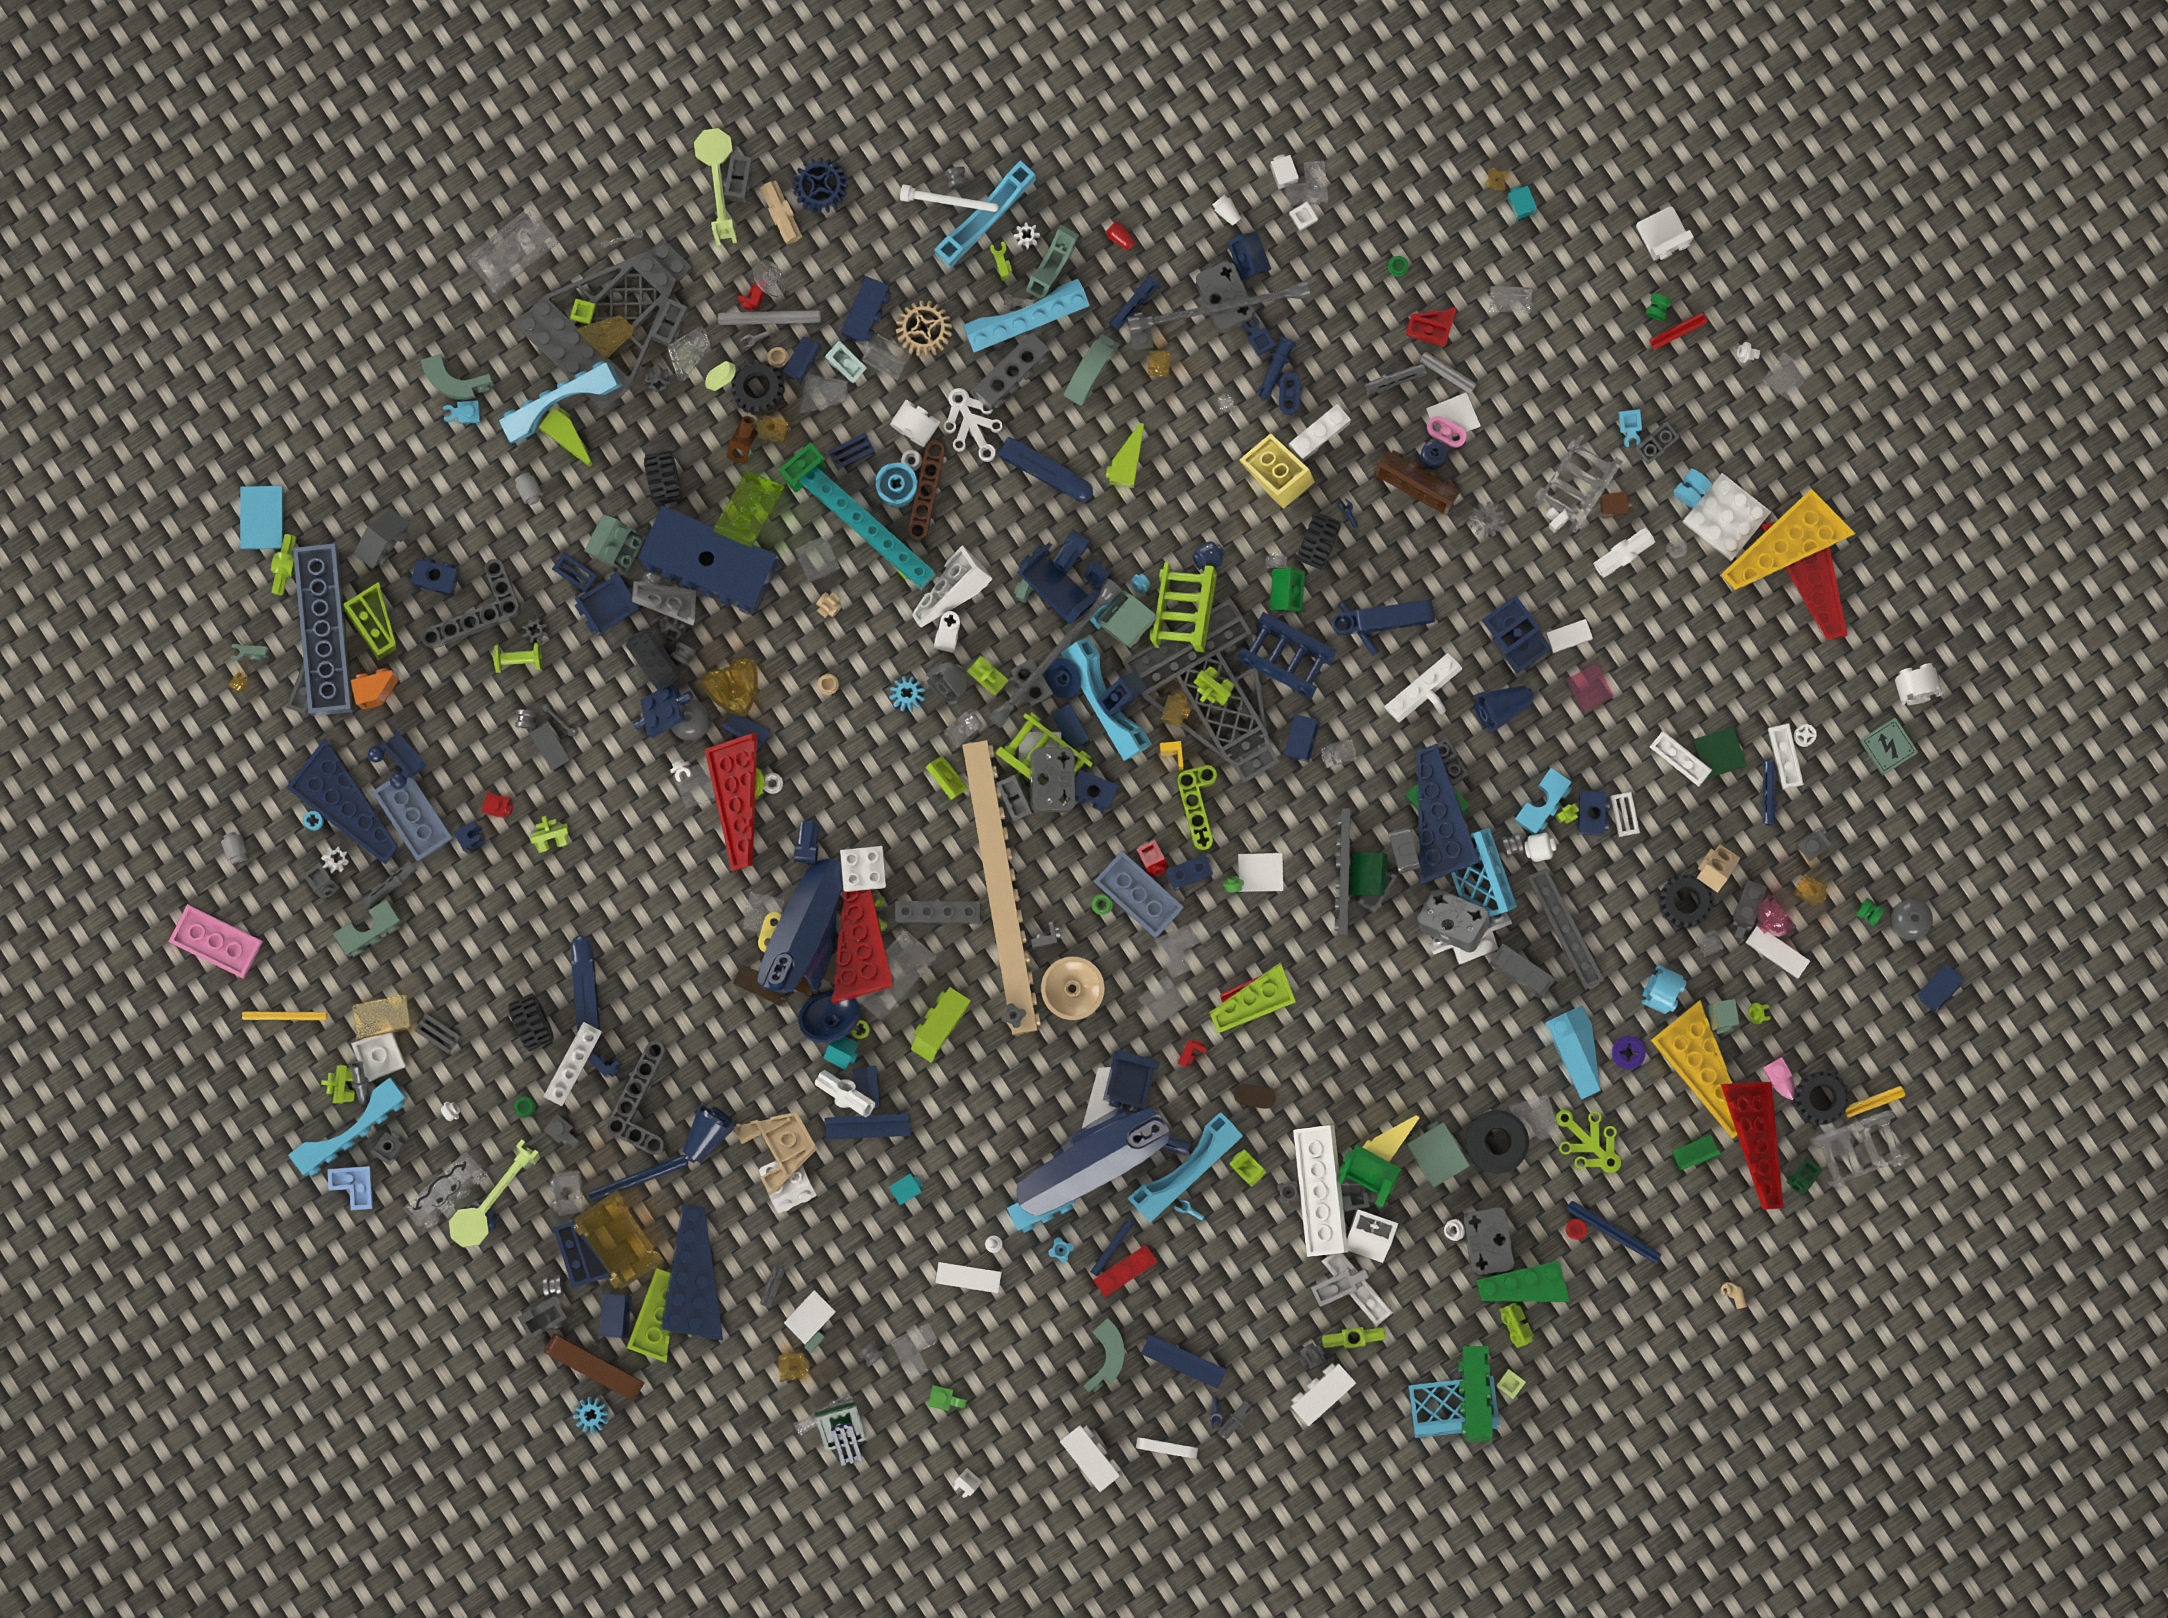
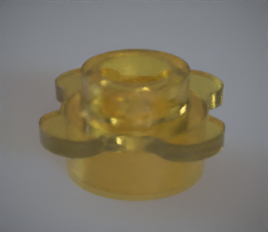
M1491 168L1488 171L1489 178L1485 182L1486 187L1503 191L1506 187L1505 180L1508 178V173Z

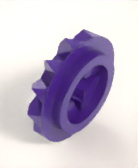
M1634 1036L1619 1038L1612 1048L1613 1061L1619 1067L1627 1070L1639 1067L1646 1056L1644 1044ZM1628 1044H1630L1631 1051L1638 1053L1631 1055L1629 1062H1627L1626 1055L1620 1053V1051L1627 1050Z

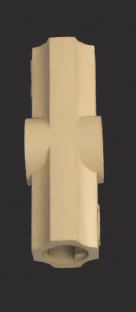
M771 181L760 187L769 206L770 215L775 225L778 226L785 243L792 244L802 238L793 218L794 214L790 205L784 199L777 182Z

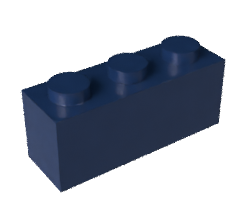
M868 276L865 277L841 330L843 337L864 346L867 341H871L875 330H872L875 322H880L883 315L881 311L883 304H888L892 294L889 292V285Z

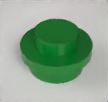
M1394 256L1389 260L1388 271L1390 274L1401 277L1407 273L1409 265L1404 257Z
M520 1097L514 1104L515 1113L522 1118L530 1117L535 1112L534 1101L529 1097Z

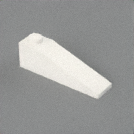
M963 545L947 560L944 565L946 567L944 573L940 578L936 577L934 588L930 593L924 595L912 613L913 618L920 627L925 626L977 595L992 580L987 570Z

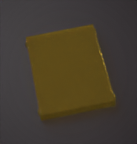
M406 994L352 1005L357 1040L411 1029Z

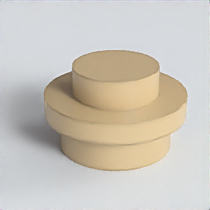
M775 347L769 351L767 359L770 365H773L775 368H781L787 364L788 354L785 349Z
M825 674L820 677L818 688L821 693L832 695L838 690L839 682L834 675Z

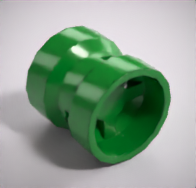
M1652 294L1650 299L1651 305L1647 308L1645 314L1653 319L1665 321L1667 316L1666 310L1670 307L1672 300L1660 294Z
M1866 898L1858 909L1856 916L1861 919L1865 918L1870 925L1875 926L1885 908L1880 905H1874L1872 900Z

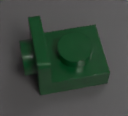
M1806 1157L1786 1182L1794 1191L1803 1195L1811 1188L1823 1169Z

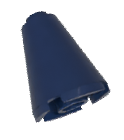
M1526 686L1481 692L1473 697V699L1477 698L1474 709L1482 727L1486 725L1489 728L1486 731L1493 733L1531 706L1534 695L1532 690Z
M702 1102L698 1107L683 1149L684 1157L692 1163L696 1161L701 1162L737 1125L736 1123L731 1124L733 1119L715 1106L712 1109L706 1107L708 1103Z

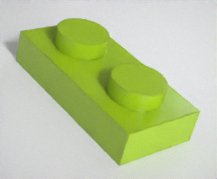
M943 756L926 766L927 770L951 800L968 789Z

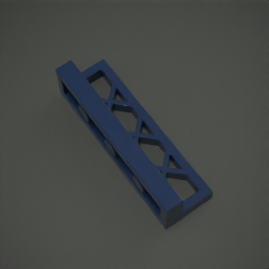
M910 1114L824 1118L827 1140L911 1136Z
M1152 1335L1148 1336L1141 1352L1142 1355L1217 1389L1227 1371L1223 1367Z

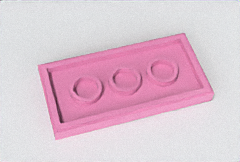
M188 904L168 941L245 979L263 943L262 940Z

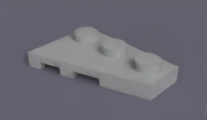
M634 581L632 602L694 625L696 590Z

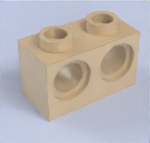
M1721 844L1715 850L1711 848L1698 868L1701 872L1697 879L1718 893L1736 867L1740 857Z

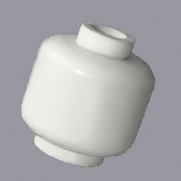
M1546 832L1530 835L1527 841L1524 842L1527 857L1531 858L1534 862L1551 859L1553 851L1557 850L1555 839H1550Z

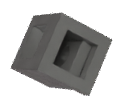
M394 1131L391 1134L385 1132L370 1153L386 1164L391 1165L405 1146L401 1142L403 1138ZM388 1142L392 1145L390 1150L385 1149V1144Z

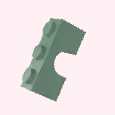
M384 900L369 910L373 918V926L369 931L359 932L356 926L350 922L333 933L346 955H353L355 957L364 951L363 947L368 944L374 945L382 940V935L387 932L391 934L400 928L399 924L402 923V920L390 901Z
M1735 999L1714 1002L1712 1005L1707 1006L1711 1031L1717 1030V1034L1728 1033L1735 1030L1734 1027L1739 1025Z

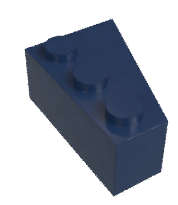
M574 1221L553 1227L573 1289L613 1276Z

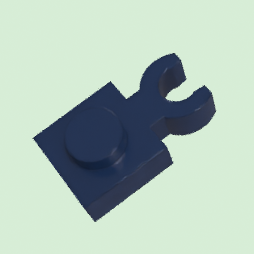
M1254 317L1255 326L1251 328L1245 322L1244 329L1252 334L1247 339L1258 357L1275 348L1276 345L1266 328L1259 329V320Z

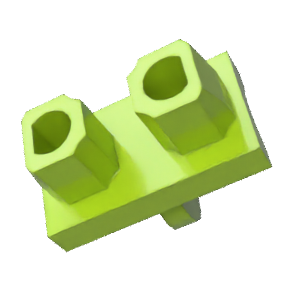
M982 656L967 670L973 678L994 696L1009 682L1006 677Z
M1212 667L1205 671L1201 670L1194 683L1199 686L1197 691L1203 695L1200 699L1202 703L1208 699L1212 703L1217 701L1223 706L1229 699L1234 684L1226 679L1221 685L1216 682L1215 678L1218 676V672Z
M542 816L543 823L536 824L537 832L530 834L531 843L535 844L540 853L550 849L547 840L555 838L557 847L567 845L569 828L567 823L555 826L557 825L556 819L548 821L547 816Z
M337 1065L335 1082V1073H328V1081L322 1080L321 1085H327L326 1094H332L333 1086H335L333 1103L343 1104V1102L354 1101L355 1090L344 1089L345 1081L352 1082L353 1080L351 1069L344 1065Z

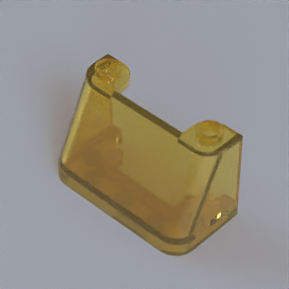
M616 1190L574 1218L576 1224L573 1227L579 1236L584 1235L611 1277L608 1279L615 1289L619 1287L622 1290L664 1263V1259L659 1252L654 1251V1246L649 1242L629 1212L628 1207L624 1206L623 1198Z

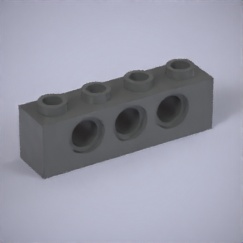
M1031 332L973 388V395L990 411L994 407L998 409L1005 402L1004 397L1006 395L1015 393L1020 387L1019 383L1023 379L1028 380L1035 372L1033 369L1038 364L1042 366L1049 359L1050 349ZM1030 355L1033 360L1027 363L1022 360V357ZM1015 369L1018 375L1011 377L1007 374V371ZM1000 383L1004 388L1001 391H996L992 386Z
M895 901L896 924H980L981 921L980 901Z

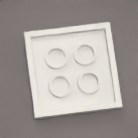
M1722 473L1696 507L1683 520V523L1732 561L1771 511Z

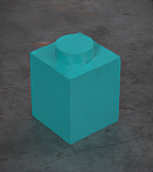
M1519 185L1510 190L1507 199L1516 220L1536 213L1537 206L1528 186L1522 188Z
M847 1037L830 1042L823 1059L846 1070L850 1063H855L859 1055L856 1052L859 1043Z
M909 1174L889 1188L898 1203L903 1205L922 1193L920 1188L923 1184L917 1175L913 1177L912 1174Z

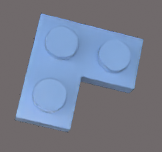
M370 1166L328 1169L329 1191L350 1189L351 1210L373 1209Z

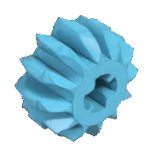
M903 676L902 684L898 680L894 681L898 688H890V691L896 693L891 695L890 699L896 700L893 704L894 707L901 704V711H904L906 706H908L909 711L912 712L913 704L917 708L920 707L917 700H925L923 696L918 695L923 694L925 689H918L921 686L920 681L913 685L914 677H910L909 682H907L906 677ZM906 690L909 692L910 690H912V697L908 698L906 696L905 698H903V691Z
M588 1397V1405L584 1400H581L580 1404L583 1408L578 1406L574 1408L580 1412V1415H573V1418L581 1419V1421L577 1422L576 1426L579 1427L585 1424L583 1432H586L590 1426L591 1433H595V1425L599 1430H603L600 1422L605 1424L609 1422V1420L603 1418V1415H610V1412H603L602 1410L607 1407V1404L604 1403L598 1406L600 1398H597L593 1404L592 1397ZM595 1410L596 1418L589 1420V1416L586 1415L587 1412Z

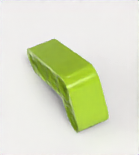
M1209 765L1183 771L1178 776V787L1193 844L1200 852L1208 851L1213 842L1199 790L1200 788L1212 785L1216 781V770ZM1206 770L1211 771L1213 774V778L1210 781H1205L1201 777V774ZM1184 776H1190L1193 779V783L1190 786H1184L1181 783V779ZM1195 796L1198 799V804L1192 807L1189 806L1186 802L1187 798ZM1195 816H1200L1203 818L1204 823L1202 826L1196 827L1192 824V819ZM1204 829L1207 830L1203 831L1204 839L1209 840L1208 842H1206L1205 847H1203L1202 844L1197 843L1200 841V835L1199 833L1194 834V831L1200 832Z

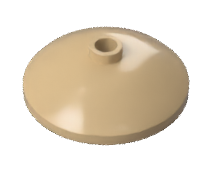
M1066 957L1056 961L1047 969L1041 983L1042 998L1047 1008L1056 1016L1067 1020H1078L1091 1015L1099 1007L1104 996V980L1100 971L1090 961L1080 957ZM1070 985L1076 986L1074 993L1069 992L1068 987Z

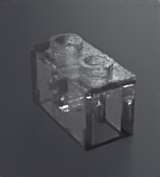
M577 1170L553 1174V1179H550L551 1191H555L556 1200H553L554 1213L557 1212L558 1216L586 1213L581 1172ZM566 1188L568 1189V1191H572V1195H569L568 1197L569 1200H567L566 1197L562 1196V1193L566 1191Z

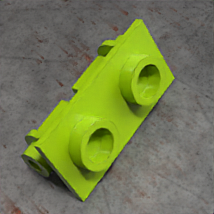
M1517 1302L1499 1309L1502 1321L1507 1325L1510 1332V1339L1517 1348L1534 1341L1532 1338L1534 1335L1529 1324H1520V1321L1526 1318L1521 1306L1517 1305Z

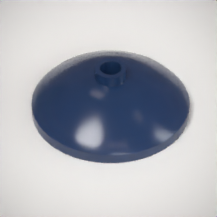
M834 990L824 991L813 996L800 1010L798 1024L801 1032L808 1039L819 1043L833 1042L845 1037L856 1027L860 1019V1007L856 998L833 1004L832 995Z

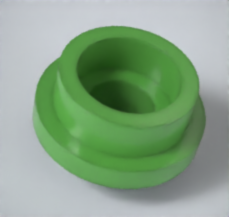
M1238 876L1227 877V880L1223 881V886L1227 892H1239L1244 885V880L1239 879Z
M1099 894L1093 898L1092 909L1095 913L1106 915L1111 911L1113 903L1108 895ZM1104 901L1106 902V907L1101 909L1098 907V903Z

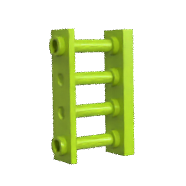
M1165 562L1164 569L1160 570L1159 575L1161 587L1156 611L1158 617L1155 619L1154 628L1150 630V640L1155 648H1160L1161 639L1191 642L1197 652H1205L1217 572L1214 566H1205V570L1201 574L1172 572L1173 569L1169 562ZM1171 580L1198 582L1202 585V589L1198 594L1169 592ZM1167 601L1197 602L1199 605L1198 612L1191 614L1166 611ZM1164 620L1194 622L1196 624L1195 632L1163 631Z
M1032 712L1030 715L1026 713L1023 715L1028 721L1010 745L1004 749L999 747L995 754L1029 779V757L1031 752L1036 748L1045 747L1051 738L1059 743L1061 747L1073 750L1074 755L1078 758L1074 763L1075 776L1084 764H1087L1089 767L1093 764L1090 762L1092 757L1082 750L1078 753L1039 723L1041 719ZM1035 725L1044 734L1025 760L1022 759L1020 762L1014 757L1015 751ZM1061 754V756L1058 757V760H1061L1063 758V754ZM1042 775L1037 776L1038 783L1046 785V778ZM1063 794L1062 798L1058 800L1062 804L1065 802Z

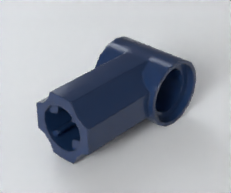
M1073 529L1067 536L1063 544L1064 546L1052 564L1058 570L1068 573L1079 555L1082 556L1091 540Z
M801 821L799 841L794 852L795 862L817 863L819 823Z

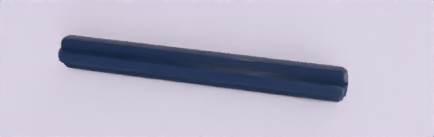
M681 1155L589 1191V1198L591 1202H596L688 1166V1160L684 1157L685 1155Z
M1571 1201L1567 1206L1566 1210L1651 1262L1657 1263L1659 1261L1661 1253L1578 1203Z

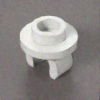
M1749 342L1739 346L1737 357H1739L1740 362L1745 363L1747 360L1759 359L1760 350L1751 349Z
M682 759L672 764L673 768L670 771L675 773V778L678 782L683 781L681 774L684 771L688 777L693 776L691 769L686 768L690 765L689 761L684 762Z

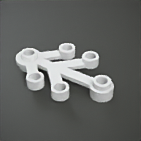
M956 388L952 390L948 397L952 407L948 420L943 425L945 432L949 434L955 432V421L959 410L964 417L957 439L953 442V448L957 452L965 449V439L970 429L980 448V459L984 462L992 461L995 458V449L992 445L986 443L977 424L990 428L994 433H999L1003 428L1002 422L997 419L991 420L972 414L968 406L981 409V412L985 415L991 414L993 409L991 411H984V404L979 400L969 398L968 393L964 389ZM961 396L963 400L958 403L955 401V398ZM951 423L954 425V428L947 430L946 425ZM994 423H999L1000 428L995 430L993 429L992 425ZM957 442H962L963 447L956 448L955 444ZM984 451H990L991 456L985 457L983 455Z

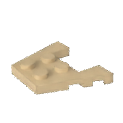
M797 1112L770 1117L771 1119L755 1120L743 1125L737 1124L734 1129L741 1144L762 1134L779 1167L760 1177L769 1195H772L817 1150Z

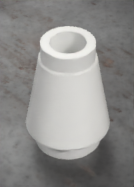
M1225 194L1213 204L1214 211L1232 226L1241 219L1231 198H1228Z

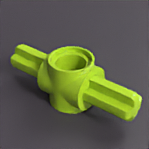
M284 535L281 552L275 553L272 560L271 571L275 574L272 593L276 595L284 594L287 577H291L295 573L293 548L295 547L296 536Z
M1363 1327L1343 1329L1342 1333L1322 1336L1324 1348L1344 1346V1349L1366 1346V1342L1384 1340L1385 1331L1382 1327L1364 1330ZM1355 1331L1359 1334L1360 1339L1358 1343L1351 1344L1348 1341L1350 1332Z

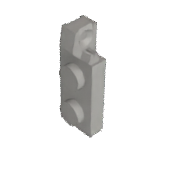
M1353 1268L1312 1286L1311 1290L1321 1307L1358 1290L1359 1287L1363 1286L1361 1281L1369 1278L1371 1275L1367 1268L1358 1272Z

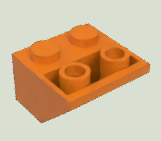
M388 668L379 669L376 671V674L369 676L368 673L356 675V679L351 680L356 705L363 710L383 705L398 682V675L392 670L388 671Z

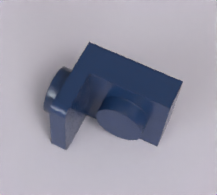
M593 1053L588 1058L606 1078L609 1076L614 1077L621 1070L619 1066L622 1063L618 1059L608 1068L606 1065L609 1062L601 1054L597 1057Z

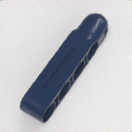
M1007 437L997 454L1008 463L1078 502H1086L1093 495V487L1088 481L1011 437Z
M1432 600L1342 612L1333 619L1332 628L1339 635H1348L1430 624L1435 622Z
M579 935L571 942L577 1033L583 1022L600 1030L593 945L588 937Z

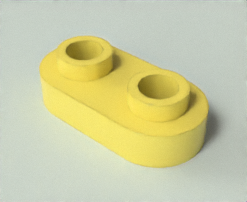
M771 912L764 919L758 940V946L764 953L767 949L765 941L771 939L776 926L771 925V920L777 919L779 922L782 916L778 912Z

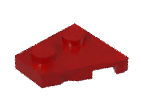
M1450 308L1440 312L1434 310L1428 313L1411 314L1405 336L1445 347L1457 308Z

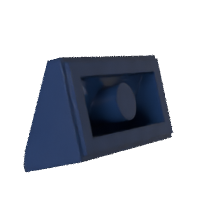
M1070 704L1052 714L1066 743L1074 750L1090 742Z

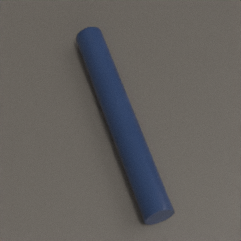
M1345 600L1338 604L1342 612L1352 611ZM1367 633L1358 634L1372 656L1379 653V650Z
M1128 1220L1124 1222L1090 1271L1095 1276L1099 1275L1133 1226Z

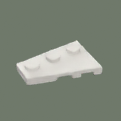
M1111 1067L1098 1068L1082 1128L1116 1109L1109 1106V1102L1103 1100Z

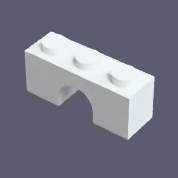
M1336 404L1292 440L1288 448L1303 463L1318 451V448L1332 436L1335 437L1350 424L1351 419Z

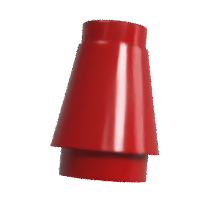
M1117 221L1105 232L1108 235L1107 238L1127 251L1135 243L1124 225Z

